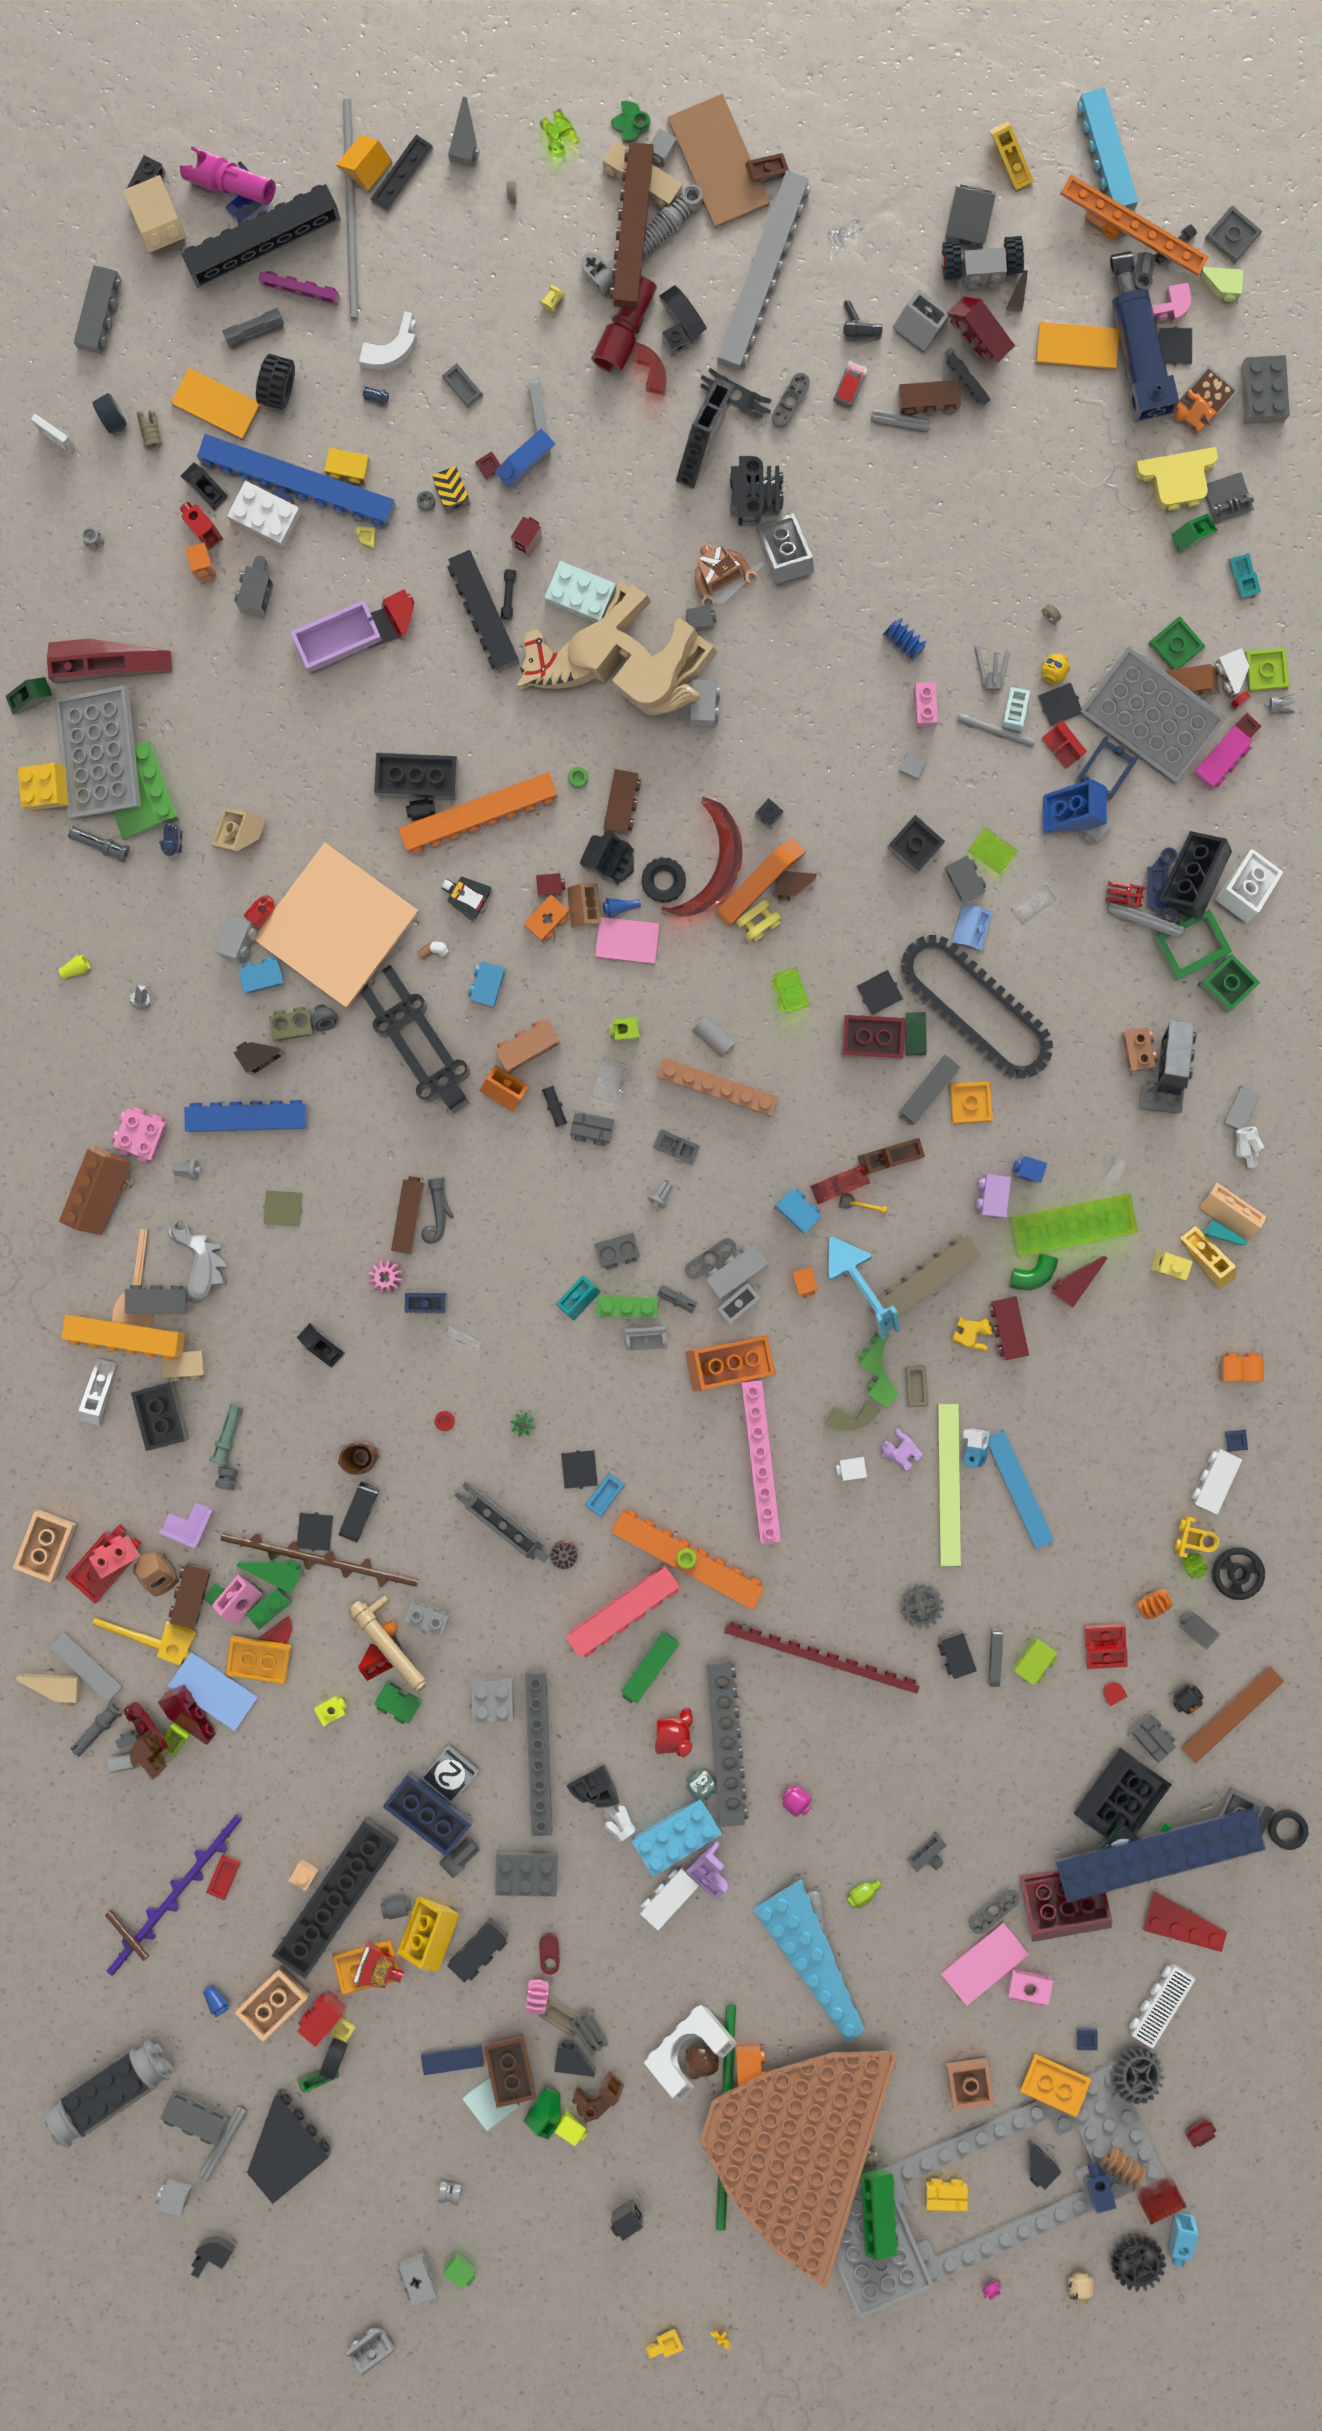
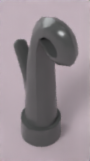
M444 1178L428 1179L436 1227L426 1226L423 1228L421 1236L429 1244L436 1243L441 1239L445 1229V1212L450 1218L454 1217L445 1197ZM430 1230L435 1232V1235L431 1238L427 1235Z

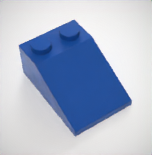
M1093 779L1045 794L1043 797V832L1045 833L1086 830L1107 824V787Z

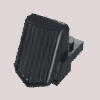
M605 830L602 837L597 835L591 836L580 860V865L597 873L601 878L619 885L620 882L624 881L634 872V849L627 841L620 840L612 831Z

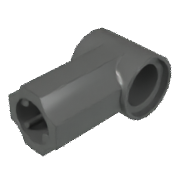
M1150 252L1138 254L1134 275L1136 290L1144 289L1149 291L1152 286L1156 256ZM1138 282H1144L1146 287L1140 286Z
M468 1837L453 1852L451 1851L447 1857H444L439 1862V1865L454 1878L464 1869L465 1864L480 1851V1848Z

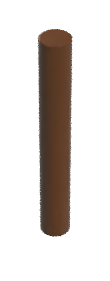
M111 1910L105 1914L106 1918L138 1956L145 1961L149 1954Z

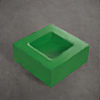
M216 1582L204 1597V1600L212 1606L224 1592L225 1588Z

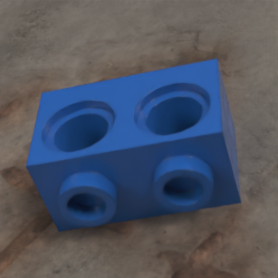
M1022 1156L1015 1160L1012 1171L1015 1172L1014 1177L1037 1184L1042 1182L1047 1163Z

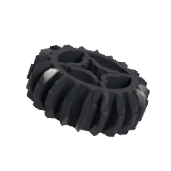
M1139 2234L1137 2239L1134 2240L1133 2236L1130 2235V2241L1127 2242L1123 2238L1122 2242L1124 2245H1116L1119 2251H1112V2255L1115 2258L1110 2260L1111 2264L1114 2265L1111 2267V2270L1116 2273L1114 2277L1116 2280H1120L1122 2286L1127 2284L1128 2290H1131L1134 2286L1136 2292H1139L1140 2287L1147 2291V2285L1150 2284L1154 2288L1153 2281L1160 2282L1161 2280L1158 2275L1163 2276L1165 2274L1162 2268L1166 2267V2263L1163 2262L1165 2255L1161 2253L1162 2249L1160 2246L1156 2247L1157 2243L1155 2240L1150 2242L1149 2237L1146 2236L1142 2241V2237ZM1137 2249L1134 2254H1129V2252ZM1147 2251L1154 2257L1153 2265L1146 2260ZM1138 2260H1141V2265L1138 2264V2266H1135L1134 2263L1136 2261L1138 2262ZM1123 2261L1131 2266L1130 2276L1123 2271ZM1144 2272L1147 2273L1146 2275H1144V2276H1142V2277H1139L1140 2274H1142V2273H1144Z

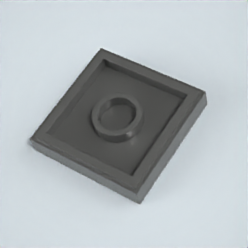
M1231 206L1205 238L1236 263L1262 233V230L1235 207Z

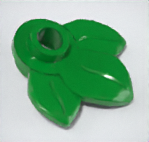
M621 101L623 113L611 120V124L615 129L623 131L622 140L626 141L637 138L639 133L646 131L651 124L650 116L646 112L641 111L639 105L632 101ZM638 120H643V121H644V124H643V125H639V124L637 123V121H638Z

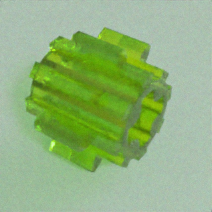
M1192 1553L1187 1558H1184L1186 1561L1182 1565L1192 1579L1196 1577L1200 1579L1207 1574L1206 1570L1209 1567L1199 1553L1196 1555Z

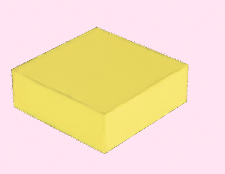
M341 2017L328 2035L347 2043L356 2026Z

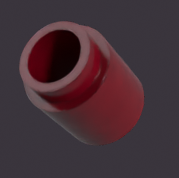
M1204 2119L1188 2129L1189 2132L1185 2135L1192 2146L1196 2148L1216 2137L1214 2133L1217 2130L1211 2121L1206 2122Z

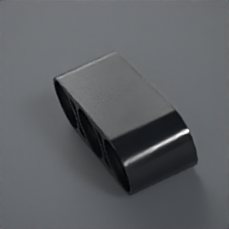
M360 1482L339 1531V1536L356 1543L358 1542L377 1498L378 1488Z

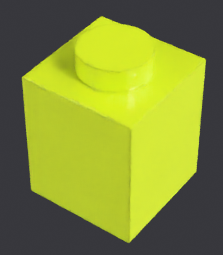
M566 2110L560 2119V2124L556 2128L555 2133L575 2146L578 2141L582 2142L586 2137L587 2124Z

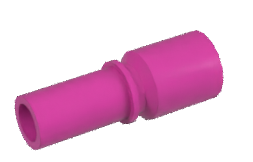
M191 146V150L197 154L196 167L193 168V165H180V174L183 180L213 191L231 192L263 205L270 204L275 195L276 185L274 180L239 168L235 163L228 162L225 157Z

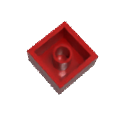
M328 1991L324 1996L320 1994L311 2007L312 2010L307 2009L298 2022L300 2026L297 2032L315 2048L339 2021L346 2009V2006Z

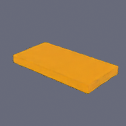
M1040 322L1036 363L1116 370L1119 343L1118 328Z
M188 368L171 401L173 406L241 440H244L261 406L257 401L191 368Z

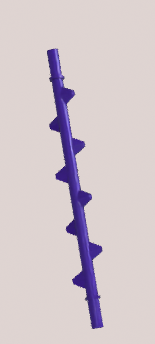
M236 1814L206 1851L196 1849L194 1852L197 1859L195 1865L182 1880L172 1879L170 1881L173 1891L158 1909L148 1908L146 1910L149 1920L134 1937L139 1944L143 1939L153 1940L155 1938L152 1928L167 1910L177 1912L179 1908L176 1899L192 1880H203L200 1870L215 1852L225 1853L227 1851L224 1841L227 1837H230L232 1831L241 1822L242 1818ZM124 1938L122 1939L124 1950L118 1954L117 1959L107 1969V1973L111 1976L128 1960V1957L134 1951Z

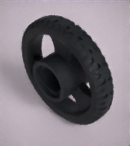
M1237 1547L1224 1551L1215 1561L1212 1570L1216 1588L1224 1596L1234 1600H1245L1253 1597L1260 1591L1265 1581V1568L1262 1560L1257 1554L1246 1548ZM1245 1555L1252 1559L1248 1566H1245L1241 1563H1232L1230 1557ZM1241 1568L1243 1576L1240 1579H1236L1234 1573L1237 1569ZM1220 1569H1227V1576L1233 1582L1230 1589L1225 1588L1222 1584ZM1251 1574H1257L1258 1577L1254 1586L1248 1591L1243 1592L1242 1585L1250 1580Z

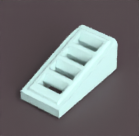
M1010 688L1002 728L1013 732H1022L1030 695L1029 690ZM1013 696H1017V697H1021V698H1025V699H1024V701H1023V700H1018V699H1013ZM1011 704L1023 706V708L1014 707ZM1010 712H1012V713H1017V714H1021V716L1012 715V714H1009V713H1010Z

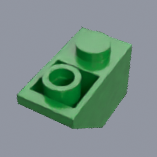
M545 2088L523 2120L537 2136L549 2140L560 2124V2093L558 2091Z

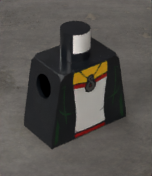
M462 876L457 884L447 878L441 887L442 890L450 893L447 900L448 903L473 923L492 892L490 886Z

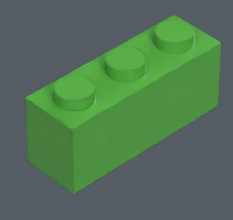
M597 1296L596 1316L657 1318L658 1298Z

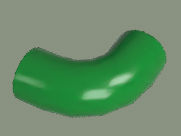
M1039 1254L1037 1264L1032 1270L1013 1269L1009 1287L1028 1291L1041 1288L1051 1280L1059 1259Z

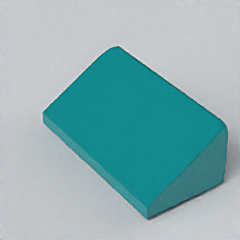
M582 1275L556 1305L572 1320H575L601 1291Z

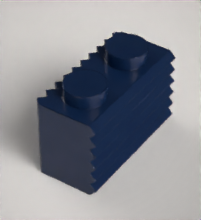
M405 1293V1312L445 1314L447 1312V1293Z

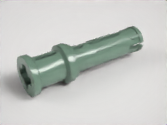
M230 1404L221 1436L214 1444L216 1447L213 1457L209 1459L210 1462L227 1466L226 1459L229 1450H232L231 1442L243 1409L242 1407Z

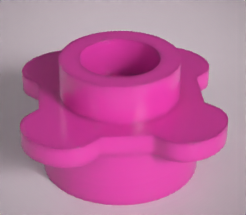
M997 2282L983 2289L984 2299L989 2297L992 2300L1000 2295L999 2290L1002 2289V2286L999 2287Z

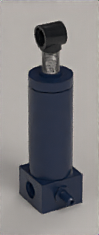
M1131 251L1110 255L1111 271L1118 278L1121 295L1115 297L1111 302L1131 384L1128 398L1133 420L1138 422L1173 414L1179 404V397L1174 376H1168L1149 292L1144 289L1136 290L1132 275L1135 265Z

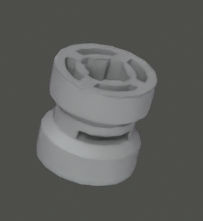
M441 2181L438 2202H450L452 2205L458 2206L461 2185H449L447 2182Z

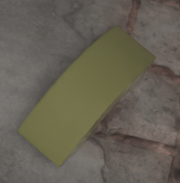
M865 1402L856 1419L834 1407L824 1424L837 1430H856L871 1423L881 1411Z

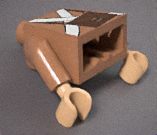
M707 544L701 547L700 553L702 556L697 559L699 566L695 569V584L700 596L703 597V606H706L704 604L706 599H710L712 605H714L713 598L708 595L709 592L712 595L743 576L747 584H751L748 575H752L755 580L757 579V573L749 570V565L740 553L730 549L726 550L723 546L712 549Z

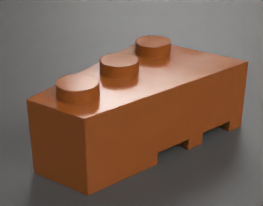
M1212 664L1165 671L1197 696L1219 694L1217 670Z

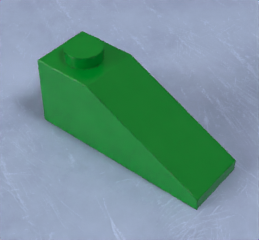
M292 1560L289 1562L240 1561L237 1564V1567L290 1594L294 1591L304 1571L300 1568L301 1565Z

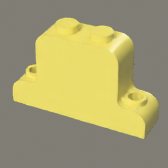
M1213 447L1137 461L1134 466L1135 474L1143 482L1153 481L1157 505L1161 509L1176 511L1181 506L1188 505V508L1197 507L1207 495L1208 489L1204 471L1214 468L1213 465L1218 458L1217 449Z

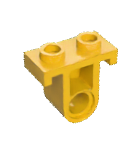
M1184 1515V1519H1181L1178 1530L1181 1533L1179 1539L1175 1541L1174 1550L1176 1555L1185 1558L1188 1556L1184 1552L1185 1547L1204 1552H1213L1219 1546V1539L1216 1534L1210 1531L1190 1527L1191 1522H1195L1196 1518ZM1210 1536L1212 1543L1210 1546L1205 1547L1203 1539Z

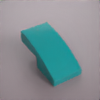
M1245 553L1229 558L1231 571L1241 598L1260 593L1261 589L1257 573L1253 570L1250 554Z

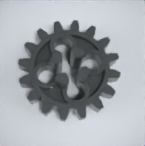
M923 1584L922 1589H919L917 1585H915L914 1591L907 1589L909 1595H903L902 1597L905 1599V1602L900 1603L902 1607H905V1609L900 1611L901 1614H907L904 1620H911L910 1625L912 1627L917 1623L919 1629L922 1628V1624L929 1628L930 1622L936 1625L935 1618L941 1619L942 1616L939 1614V1611H944V1608L939 1605L944 1602L943 1599H937L940 1593L936 1592L933 1594V1587L926 1590L925 1584ZM918 1593L923 1595L922 1602L925 1605L931 1600L935 1601L934 1607H924L925 1612L928 1614L926 1620L921 1618L922 1611L920 1609H916L914 1613L909 1612L911 1606H920L919 1601L916 1600Z

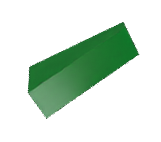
M320 2070L297 2079L303 2093L332 2080L319 2075Z

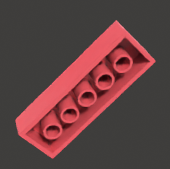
M665 1563L568 1632L566 1639L580 1658L583 1655L587 1658L596 1651L597 1645L601 1643L604 1646L612 1640L614 1633L618 1632L620 1634L629 1628L628 1623L632 1620L635 1622L639 1621L645 1616V1611L649 1608L654 1610L662 1604L663 1598L666 1596L671 1598L677 1594L680 1587L678 1580Z

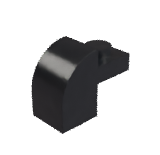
M216 2236L204 2239L195 2251L198 2255L191 2265L194 2267L191 2275L199 2278L208 2261L223 2269L233 2253L235 2245L224 2238Z

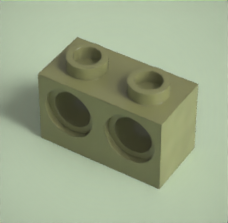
M305 1007L294 1008L291 1013H285V1010L273 1012V1015L269 1016L272 1040L281 1041L314 1035V1029L311 1025V1011L305 1010ZM299 1017L306 1018L305 1026L297 1027L296 1021ZM285 1020L286 1028L279 1031L276 1027L277 1022Z

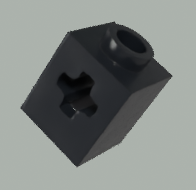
M681 323L662 332V340L671 357L689 348V339Z
M768 798L757 810L755 817L770 830L783 815L784 811Z

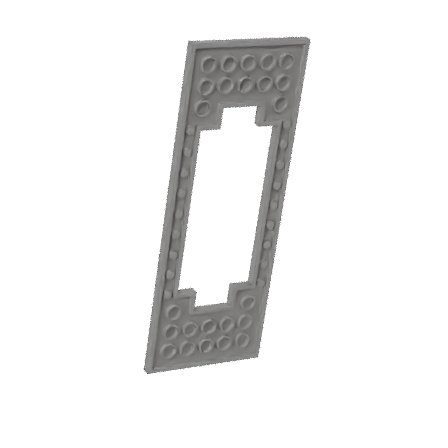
M1112 2065L1086 2076L1092 2080L1077 2118L1035 2099L883 2168V2170L893 2173L894 2192L900 2206L904 2207L910 2204L911 2200L903 2184L1051 2118L1059 2136L1078 2128L1092 2162H1099L1101 2164L1104 2155L1112 2147L1117 2146L1120 2152L1124 2151L1126 2153V2157L1131 2156L1133 2161L1139 2163V2166H1144L1146 2168L1145 2178L1138 2189L1166 2177L1133 2102H1126L1125 2099L1120 2098V2093L1114 2090L1117 2085L1111 2083L1115 2079L1110 2074L1115 2072ZM1107 2164L1102 2167L1100 2166L1101 2172H1106L1108 2175L1114 2200L1133 2192V2183L1127 2187L1126 2178L1120 2182V2174L1115 2177L1112 2176L1113 2168L1107 2172ZM1087 2165L1075 2170L1083 2188L1082 2190L935 2256L928 2238L917 2242L916 2244L932 2281L936 2282L1094 2210L1085 2176L1090 2175ZM1101 2181L1095 2184L1096 2188L1102 2185Z

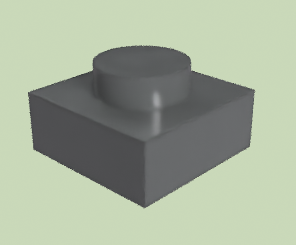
M132 1731L120 1734L121 1737L116 1740L117 1749L133 1745L140 1738L139 1734H133Z

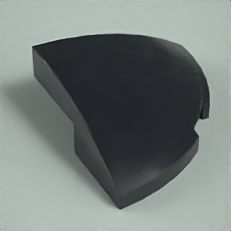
M605 1765L566 1785L571 1794L582 1803L589 1802L595 1804L594 1806L598 1808L610 1807L620 1803Z

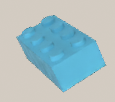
M694 1799L632 1837V1844L654 1877L720 1836L722 1830L704 1800Z

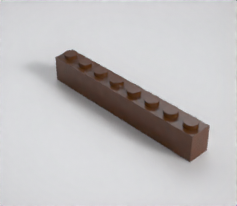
M629 142V150L625 149L624 162H627V169H623L622 173L625 189L621 188L620 201H623V208H619L618 221H621V227L616 230V240H619V246L614 249V260H617V265L612 268V279L615 280L614 287L611 286L610 299H613L614 307L638 309L654 144Z

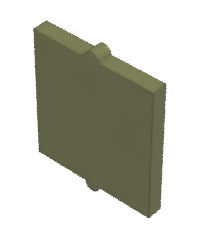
M266 1190L265 1205H263L265 1209L264 1223L299 1226L300 1212L302 1211V1193Z

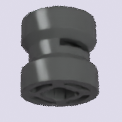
M219 1466V1478L216 1480L215 1487L235 1490L236 1484L234 1479L238 1476L239 1470Z

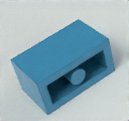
M273 957L263 959L262 963L254 965V962L243 964V968L238 969L245 994L285 985L280 962L277 959L274 960Z
M481 961V965H477L474 972V977H477L475 985L471 984L468 996H471V1002L495 1008L506 969Z

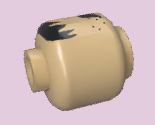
M1073 2273L1072 2277L1068 2279L1069 2298L1075 2300L1076 2304H1088V2300L1094 2298V2280L1089 2277L1088 2273Z

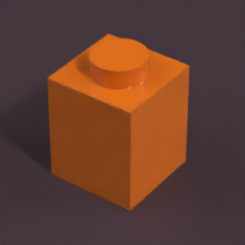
M811 1266L791 1272L798 1295L803 1294V1298L815 1295L814 1291L818 1290Z

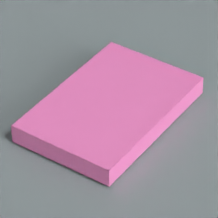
M601 917L595 957L655 964L660 924Z

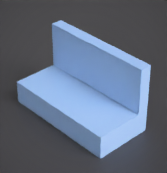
M963 904L952 943L966 945L972 949L982 951L993 912L979 906Z

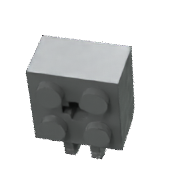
M261 555L255 557L252 567L246 566L245 571H241L239 579L241 587L240 591H236L234 602H237L236 605L242 614L265 619L274 584L267 574L268 563Z

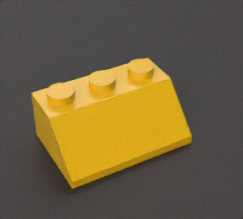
M417 1896L397 1954L422 1970L439 1971L459 1913L445 1905Z

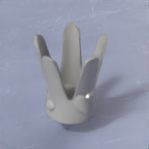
M92 527L85 528L82 531L84 546L88 543L91 550L96 551V542L104 544V540L98 536L101 532Z
M1290 693L1280 697H1270L1269 704L1264 705L1270 706V712L1295 713L1292 709L1280 706L1294 704L1296 700L1284 698L1294 694Z

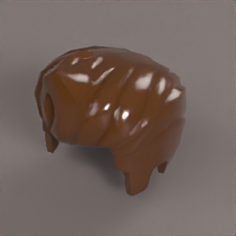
M354 1442L346 1445L341 1450L338 1464L348 1474H364L374 1467L379 1458V1451L368 1442Z
M709 2046L692 2048L689 2055L688 2049H686L684 2069L685 2073L692 2080L711 2076L718 2071L719 2057Z

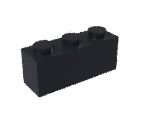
M490 1918L448 1961L447 1967L464 1983L468 1979L472 1981L479 1973L478 1968L482 1964L486 1966L493 1959L492 1954L496 1950L500 1952L506 1946L508 1935Z

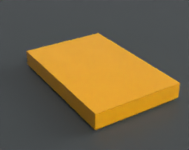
M232 1635L230 1638L226 1676L285 1685L291 1645Z
M392 1940L374 1944L395 1956ZM366 1946L332 1955L342 1995L373 1988V1986L353 1983ZM395 1960L393 1967L399 1969L397 1960ZM388 1979L387 1984L393 1983V1982H396V1981H393V1980Z
M1035 2054L1020 2093L1077 2118L1092 2079Z

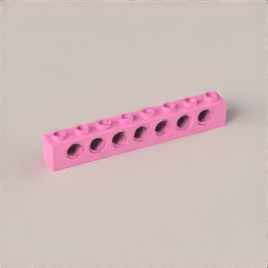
M762 1380L741 1382L760 1543L781 1542Z

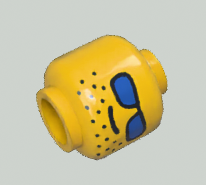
M1061 653L1049 655L1041 667L1042 678L1054 685L1063 682L1070 671L1068 658Z

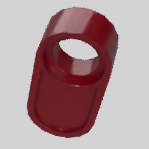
M545 1933L539 1942L540 1967L545 1974L552 1975L558 1971L560 1965L559 1941L555 1934ZM547 1959H553L556 1962V1966L553 1969H547L544 1962Z

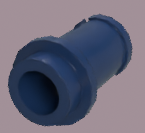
M365 386L362 399L377 402L382 406L387 404L389 393L384 389L379 391Z

